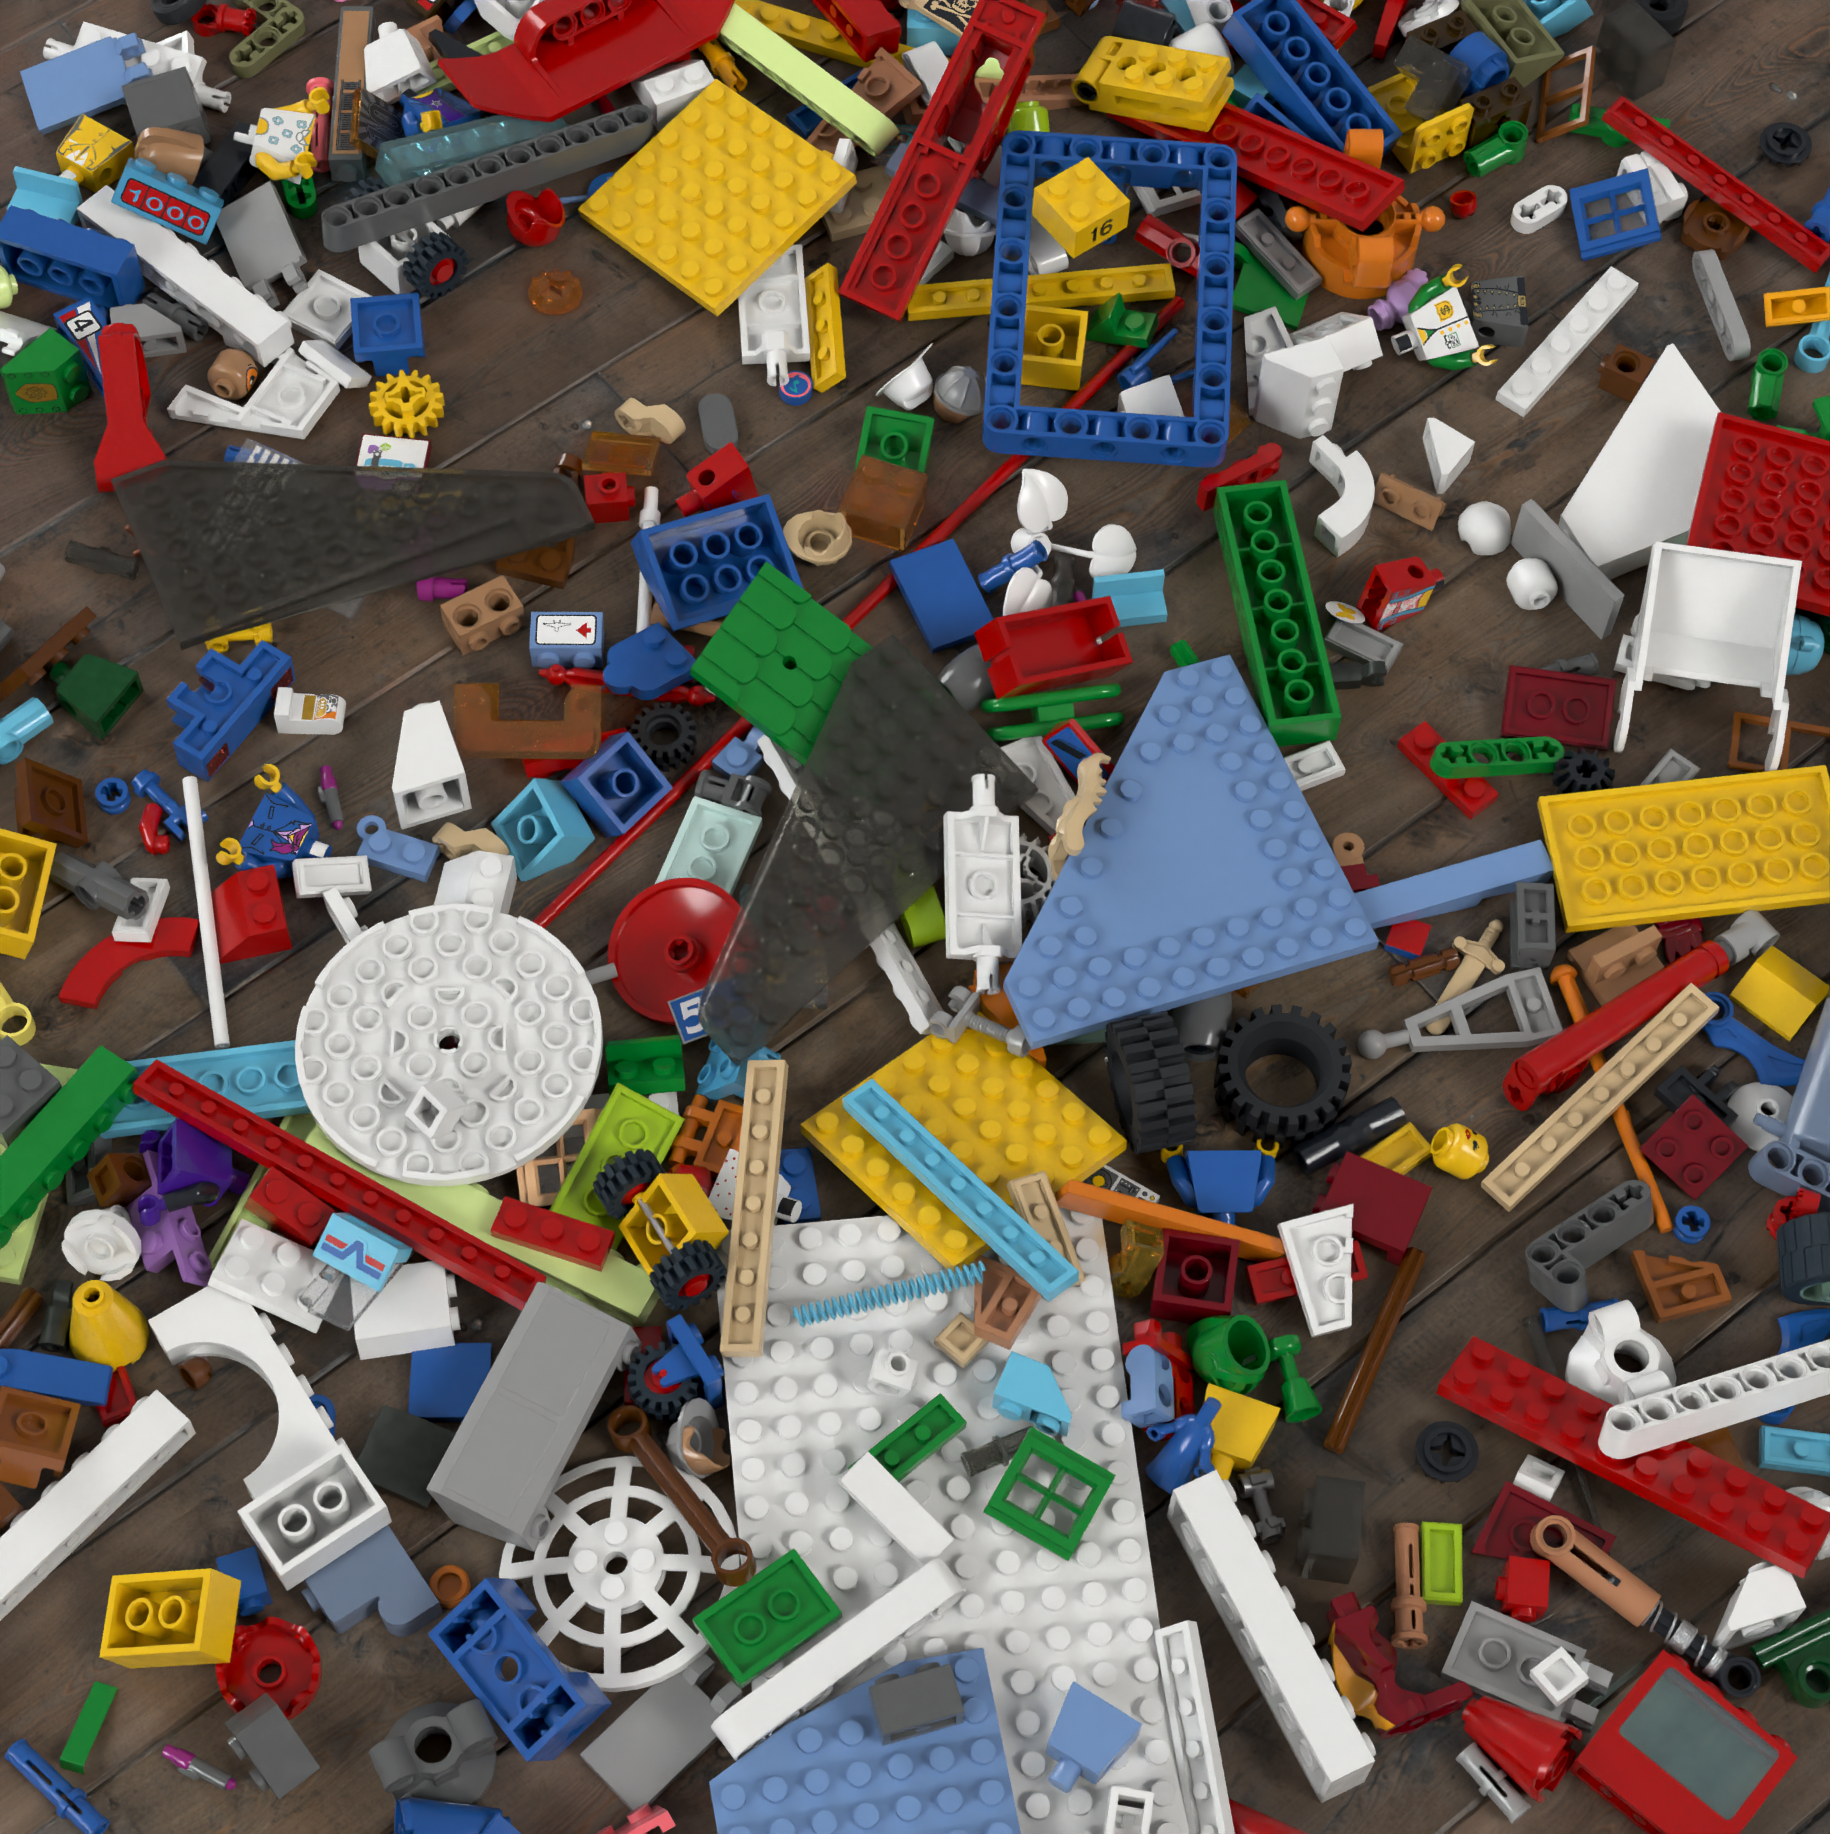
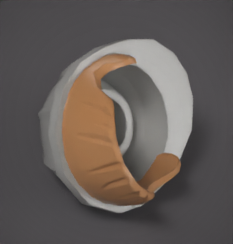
M953 366L946 373L941 374L934 384L933 404L936 413L943 420L955 424L973 415L983 413L986 377L971 366Z
M694 1398L683 1405L678 1421L669 1429L666 1443L670 1462L698 1479L705 1478L727 1468L732 1461V1457L726 1454L723 1449L726 1432L724 1429L719 1428L715 1411L707 1400Z

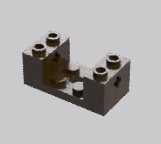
M1461 9L1407 32L1400 69L1403 72L1409 69L1444 113L1466 103L1471 104L1474 112L1464 152L1496 135L1500 126L1505 122L1518 121L1526 126L1532 98L1515 76L1468 97L1455 96V94L1462 92L1444 76V63L1458 43L1468 35L1478 32V29Z

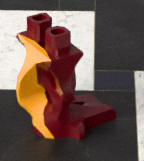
M1354 1591L1331 1600L1330 1606L1332 1609L1326 1613L1325 1617L1331 1628L1327 1645L1331 1649L1332 1667L1337 1688L1341 1696L1345 1695L1349 1699L1356 1715L1366 1717L1372 1721L1381 1739L1411 1734L1432 1721L1462 1709V1702L1473 1696L1470 1686L1463 1681L1436 1691L1421 1694L1401 1689L1395 1682V1670L1398 1660L1395 1647L1375 1629L1379 1621L1375 1607L1371 1605L1362 1609Z

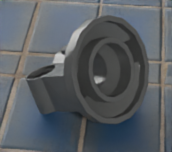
M480 1699L470 1700L462 1704L434 1702L415 1707L398 1719L384 1741L371 1748L369 1756L384 1791L389 1792L395 1802L398 1798L413 1797L475 1805L481 1801L494 1780L497 1764L494 1743L498 1737ZM442 1734L451 1738V1751L440 1762L427 1763L416 1755L420 1742L428 1736Z

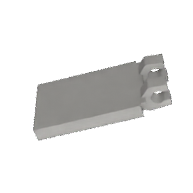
M270 181L222 208L216 223L245 289L252 294H259L267 302L268 306L273 309L280 305L271 283L284 276L289 286L292 285L297 294L309 288L300 269V266L307 263L308 260L277 189Z
M1471 1601L1440 1677L1454 1684L1463 1681L1477 1694L1486 1695L1564 1723L1566 1721L1578 1729L1591 1733L1599 1710L1574 1699L1576 1693L1556 1707L1529 1676L1530 1670L1562 1646L1589 1677V1682L1583 1687L1584 1689L1605 1697L1614 1673L1589 1663L1590 1660L1584 1658L1586 1649Z
M706 1653L688 1665L684 1671L663 1682L652 1685L580 1754L586 1764L631 1811L646 1803L650 1806L719 1739L711 1729L713 1722L726 1710L744 1698L742 1695L743 1691L732 1680L718 1691L712 1700L699 1688L716 1670L714 1661Z

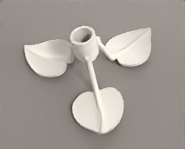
M1028 468L1022 470V485L1018 497L1017 513L1018 519L1024 528L1018 529L1012 536L1011 548L1014 553L1028 546L1032 541L1037 540L1043 544L1048 555L1053 550L1092 558L1089 572L1093 578L1126 574L1131 570L1136 559L1137 548L1131 534L1120 525L1108 524L1103 526L1093 538V551L1051 543L1048 536L1041 532L1051 530L1053 527L1052 521H1057L1065 515L1068 505L1067 491L1056 477L1047 472ZM1038 565L1032 567V569L1022 567L1012 576L1005 595L1003 616L1051 607L1052 587L1048 581L1041 579L1043 573Z

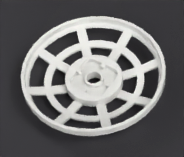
M633 1456L600 1459L581 1465L561 1475L544 1505L555 1517L551 1520L550 1529L546 1537L539 1540L534 1560L511 1563L516 1545L506 1542L499 1571V1578L517 1580L533 1577L536 1599L544 1615L548 1618L537 1632L546 1646L561 1632L566 1637L580 1644L604 1649V1674L587 1672L603 1692L638 1690L663 1682L685 1670L688 1665L701 1657L710 1647L700 1633L696 1634L680 1616L686 1611L695 1595L701 1572L716 1574L711 1556L701 1555L697 1534L668 1497L651 1489L630 1486L632 1468L644 1467L637 1457ZM674 1465L700 1500H705L710 1506L719 1524L729 1537L737 1538L733 1523L723 1504L710 1488L694 1475H689L685 1470ZM616 1468L613 1486L590 1491L574 1499L568 1505L554 1494L563 1486L584 1475L603 1469ZM633 1497L646 1500L661 1507L663 1510L648 1523L644 1524L641 1521L627 1517L628 1499ZM612 1498L610 1518H605L589 1526L576 1513L591 1503ZM675 1521L685 1536L688 1555L665 1554L657 1537ZM564 1524L577 1537L571 1547L569 1556L546 1558L553 1538ZM740 1554L732 1555L725 1559L721 1568L726 1570L739 1568L741 1566ZM616 1557L625 1558L627 1566L623 1572L614 1575L606 1571L610 1560ZM666 1571L687 1572V1577L683 1588L675 1602L669 1606L658 1594L665 1579ZM568 1573L569 1582L574 1592L556 1609L548 1595L545 1575ZM724 1584L719 1600L739 1586L731 1587ZM585 1605L595 1612L604 1614V1634L585 1631L570 1623L569 1620ZM646 1605L658 1618L641 1629L621 1634V1615L634 1612ZM667 1629L684 1646L675 1655L654 1666L635 1672L621 1673V1648L647 1642ZM561 1663L567 1672H585Z

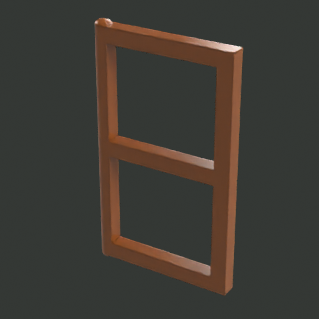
M1593 45L1563 57L1543 73L1536 143H1542L1589 123L1596 49ZM1586 58L1583 83L1549 96L1551 72ZM1582 93L1580 118L1545 131L1547 107Z
M1734 712L1729 761L1727 763L1728 768L1755 773L1765 772V765L1737 761L1741 722L1769 727L1771 717ZM1787 720L1783 750L1777 770L1788 768L1791 731L1830 738V727Z

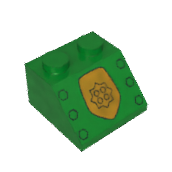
M51 327L0 369L12 409L18 415L68 412L73 406L84 401L92 391L80 349Z

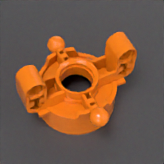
M1348 129L1343 153L1380 169L1384 148L1383 130ZM1401 195L1375 219L1384 227L1382 232L1375 235L1357 234L1349 230L1343 222L1310 207L1308 210L1303 206H1293L1285 215L1287 228L1294 232L1305 231L1302 256L1323 277L1320 286L1334 294L1352 299H1372L1387 295V290L1391 283L1401 279L1407 270H1412L1421 230L1424 229L1427 232L1433 233L1439 231L1445 224V214L1439 207L1429 206L1420 212L1417 203H1409Z

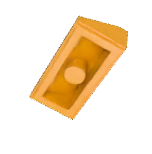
M1830 286L1764 293L1766 328L1830 321Z

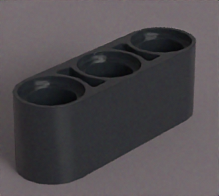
M236 127L228 133L192 184V186L198 189L200 187H207L217 192L219 198L224 200L222 208L236 200L258 170L257 167L252 166L249 162L253 145L233 140Z

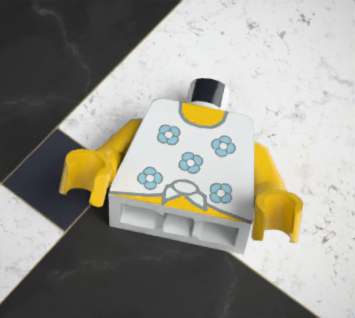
M317 87L309 93V100L304 99L288 106L273 109L263 108L261 109L257 126L237 121L233 140L253 145L249 160L250 164L259 168L271 180L286 179L300 184L302 177L309 179L313 175L311 167L317 166L314 155L308 151L316 115H313V112L316 110L319 114L328 113L330 105L327 100H329L330 96L325 88Z

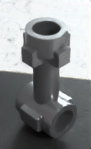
M1260 1467L1245 1469L1242 1474L1236 1476V1486L1241 1498L1252 1497L1259 1522L1254 1524L1256 1536L1260 1535L1263 1544L1277 1542L1285 1537L1284 1530L1286 1524L1284 1518H1276L1274 1516L1267 1493L1274 1492L1275 1489L1273 1475L1270 1469L1261 1470Z

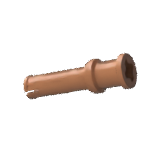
M1398 1523L1395 1527L1393 1526L1396 1597L1390 1603V1611L1394 1613L1395 1634L1391 1636V1644L1401 1649H1418L1428 1644V1637L1424 1634L1423 1613L1427 1611V1603L1424 1598L1420 1597L1419 1526L1414 1523Z

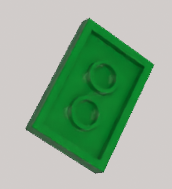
M793 1548L754 1575L750 1581L731 1591L692 1620L694 1626L738 1687L742 1689L840 1620L842 1612Z

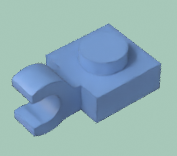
M754 726L744 742L735 736L713 759V769L728 780L732 773L741 776H752L763 764V756L759 754L762 750L757 741L764 733Z

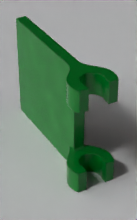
M1235 242L1234 269L1242 270L1235 291L1233 290V309L1253 315L1276 306L1285 327L1296 331L1309 292L1295 300L1244 245Z

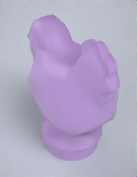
M1418 268L1407 270L1401 279L1391 283L1387 290L1386 301L1379 299L1368 307V316L1372 317L1375 329L1378 331L1385 328L1390 329L1395 322L1404 324L1402 316L1408 313L1409 302L1420 286L1428 282L1425 271H1421Z

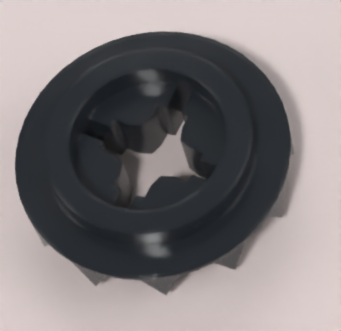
M1778 122L1767 126L1762 131L1758 148L1763 150V158H1771L1773 160V165L1780 162L1784 163L1786 168H1788L1793 163L1800 166L1803 160L1809 157L1812 141L1808 133L1801 127L1792 123ZM1787 140H1790L1789 147L1786 150H1782L1780 146L1786 143Z
M1450 1421L1435 1422L1424 1428L1419 1434L1414 1447L1416 1464L1421 1466L1426 1477L1431 1476L1439 1480L1441 1484L1445 1482L1459 1483L1462 1479L1471 1475L1479 1458L1478 1445L1473 1435L1465 1427ZM1448 1439L1450 1452L1457 1454V1457H1451L1446 1466H1444L1442 1455L1435 1453L1434 1450H1441Z

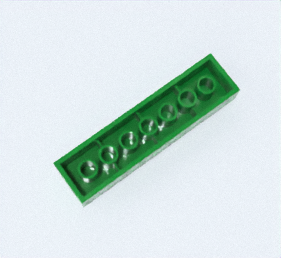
M1286 480L1217 487L1213 513L1256 706L1278 747L1336 740L1342 717Z

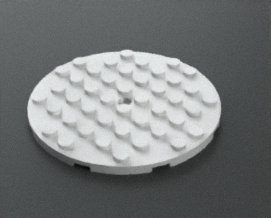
M443 904L408 911L409 915L394 919L386 924L382 921L359 934L345 945L319 974L315 981L316 986L306 1006H303L297 1025L295 1062L298 1080L306 1104L324 1134L339 1150L365 1168L387 1178L424 1186H456L489 1180L519 1168L542 1154L559 1140L583 1110L597 1080L602 1059L603 1031L597 997L586 977L583 967L571 951L547 930L524 917L519 916L516 918L508 914L496 912L493 907L475 904ZM446 1036H456L460 1039L457 1049L447 1050L440 1049L439 1047L440 1041ZM442 1080L467 1106L449 1135L430 1139L405 1113L422 1085Z

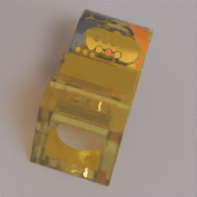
M1126 1219L1120 1230L1122 1249L1109 1260L1112 1291L1114 1295L1120 1298H1131L1140 1294L1164 1255L1162 1229Z

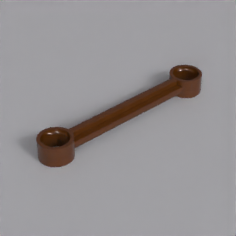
M632 1405L623 1406L615 1410L607 1423L615 1447L623 1452L634 1453L712 1553L711 1561L720 1582L727 1586L736 1587L750 1581L757 1568L750 1545L743 1539L729 1537L652 1439L651 1428L645 1412L641 1408ZM638 1422L642 1424L639 1430L631 1435L622 1436L617 1434L619 1429L627 1423ZM740 1554L747 1557L745 1563L737 1569L726 1570L721 1568L724 1560L732 1555Z

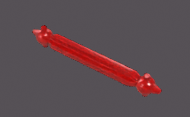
M560 664L539 669V675L546 678L552 685L558 686L565 682L572 688L615 694L604 683L603 671L578 667L566 670ZM681 684L652 700L675 704L688 701L694 707H701L705 703L715 702V696L708 693L702 686H693L689 689ZM630 692L627 693V694H616V695H623V696L634 697Z

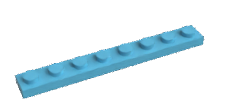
M870 1079L842 1098L843 1109L1048 1302L1079 1281V1271L873 1079Z

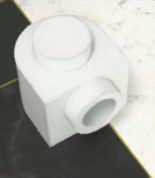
M880 1348L874 1356L867 1387L874 1393L885 1397L902 1398L906 1396L911 1390L918 1361L908 1358V1355L902 1350L895 1348H886L884 1350Z

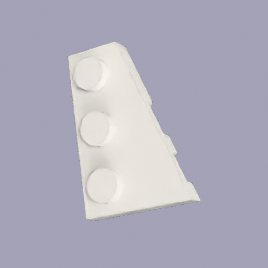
M1276 306L1244 317L1249 416L1253 415L1263 355L1294 346Z
M1353 1204L1282 1222L1277 1226L1311 1338L1347 1329L1352 1325L1351 1254L1353 1253V1238L1351 1236Z

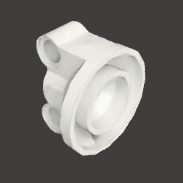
M1626 1299L1589 1312L1588 1326L1568 1355L1565 1371L1566 1382L1614 1406L1675 1387L1677 1377L1671 1356L1658 1339L1640 1328L1638 1314L1629 1300ZM1614 1353L1631 1356L1639 1362L1644 1370L1636 1373L1624 1371L1615 1362Z

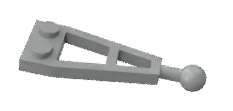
M1540 967L1503 975L1404 1020L1403 1030L1382 1034L1374 1029L1366 1030L1359 1036L1357 1048L1359 1053L1367 1059H1377L1385 1053L1386 1049L1409 1044L1411 1052L1521 1048L1542 1044L1561 1032L1562 1027ZM1506 991L1520 1032L1471 1034L1463 1010ZM1450 1016L1456 1035L1421 1036L1420 1028Z

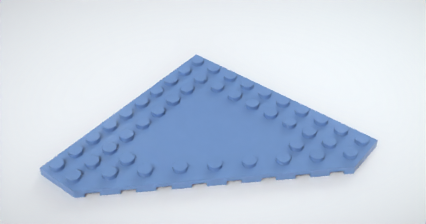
M1230 654L1163 673L1104 787L1107 790L1105 796L1099 797L1102 799V803L1099 806H1095L1097 808L1096 813L1088 818L1083 828L1082 834L1085 842L1083 850L1077 856L1069 855L1004 980L1003 989L1031 1050L1105 1029L1108 1022L1170 1010L1377 948L1379 940Z

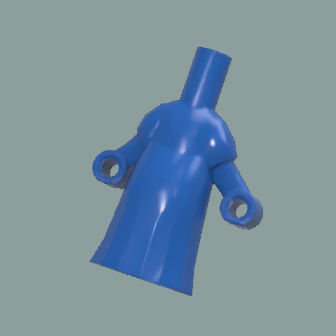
M1208 1397L1198 1414H1185L1175 1419L1174 1422L1165 1424L1161 1422L1155 1423L1147 1429V1436L1154 1442L1164 1438L1168 1433H1174L1163 1449L1145 1468L1148 1477L1169 1494H1172L1174 1489L1189 1483L1193 1473L1199 1478L1215 1470L1214 1465L1211 1463V1449L1215 1443L1211 1423L1221 1408V1403L1217 1399Z

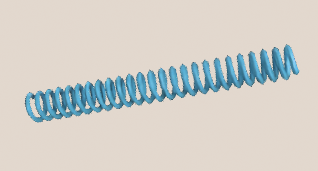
M979 1260L978 1270L973 1262L970 1264V1271L968 1266L964 1264L962 1267L963 1275L958 1266L955 1267V1276L950 1268L947 1270V1277L945 1272L940 1270V1281L937 1274L933 1272L932 1282L929 1275L925 1273L924 1283L920 1276L916 1277L917 1287L911 1277L908 1280L909 1288L906 1281L902 1279L901 1290L898 1283L894 1281V1293L890 1284L887 1283L885 1285L886 1295L881 1285L878 1286V1296L873 1287L870 1288V1297L867 1290L863 1289V1301L858 1291H855V1302L852 1295L848 1292L847 1303L844 1296L840 1294V1307L837 1299L833 1296L831 1298L832 1309L828 1299L825 1298L824 1310L819 1300L816 1301L817 1314L813 1304L809 1302V1315L805 1305L802 1304L801 1316L796 1306L793 1307V1316L798 1319L800 1326L804 1328L806 1320L811 1326L814 1319L820 1324L821 1315L826 1322L829 1320V1314L833 1320L836 1319L837 1313L839 1317L843 1318L844 1309L848 1316H851L852 1308L856 1314H859L860 1307L866 1313L867 1303L871 1310L875 1309V1302L881 1309L883 1300L888 1307L891 1304V1299L897 1305L898 1295L903 1303L906 1301V1294L911 1301L914 1299V1293L920 1299L921 1289L926 1297L929 1296V1288L933 1295H936L937 1287L943 1294L945 1291L944 1283L950 1292L952 1290V1282L955 1288L959 1290L960 1280L963 1287L966 1288L968 1286L967 1277L973 1286L975 1285V1275L978 1282L982 1284V1271H986L983 1262Z

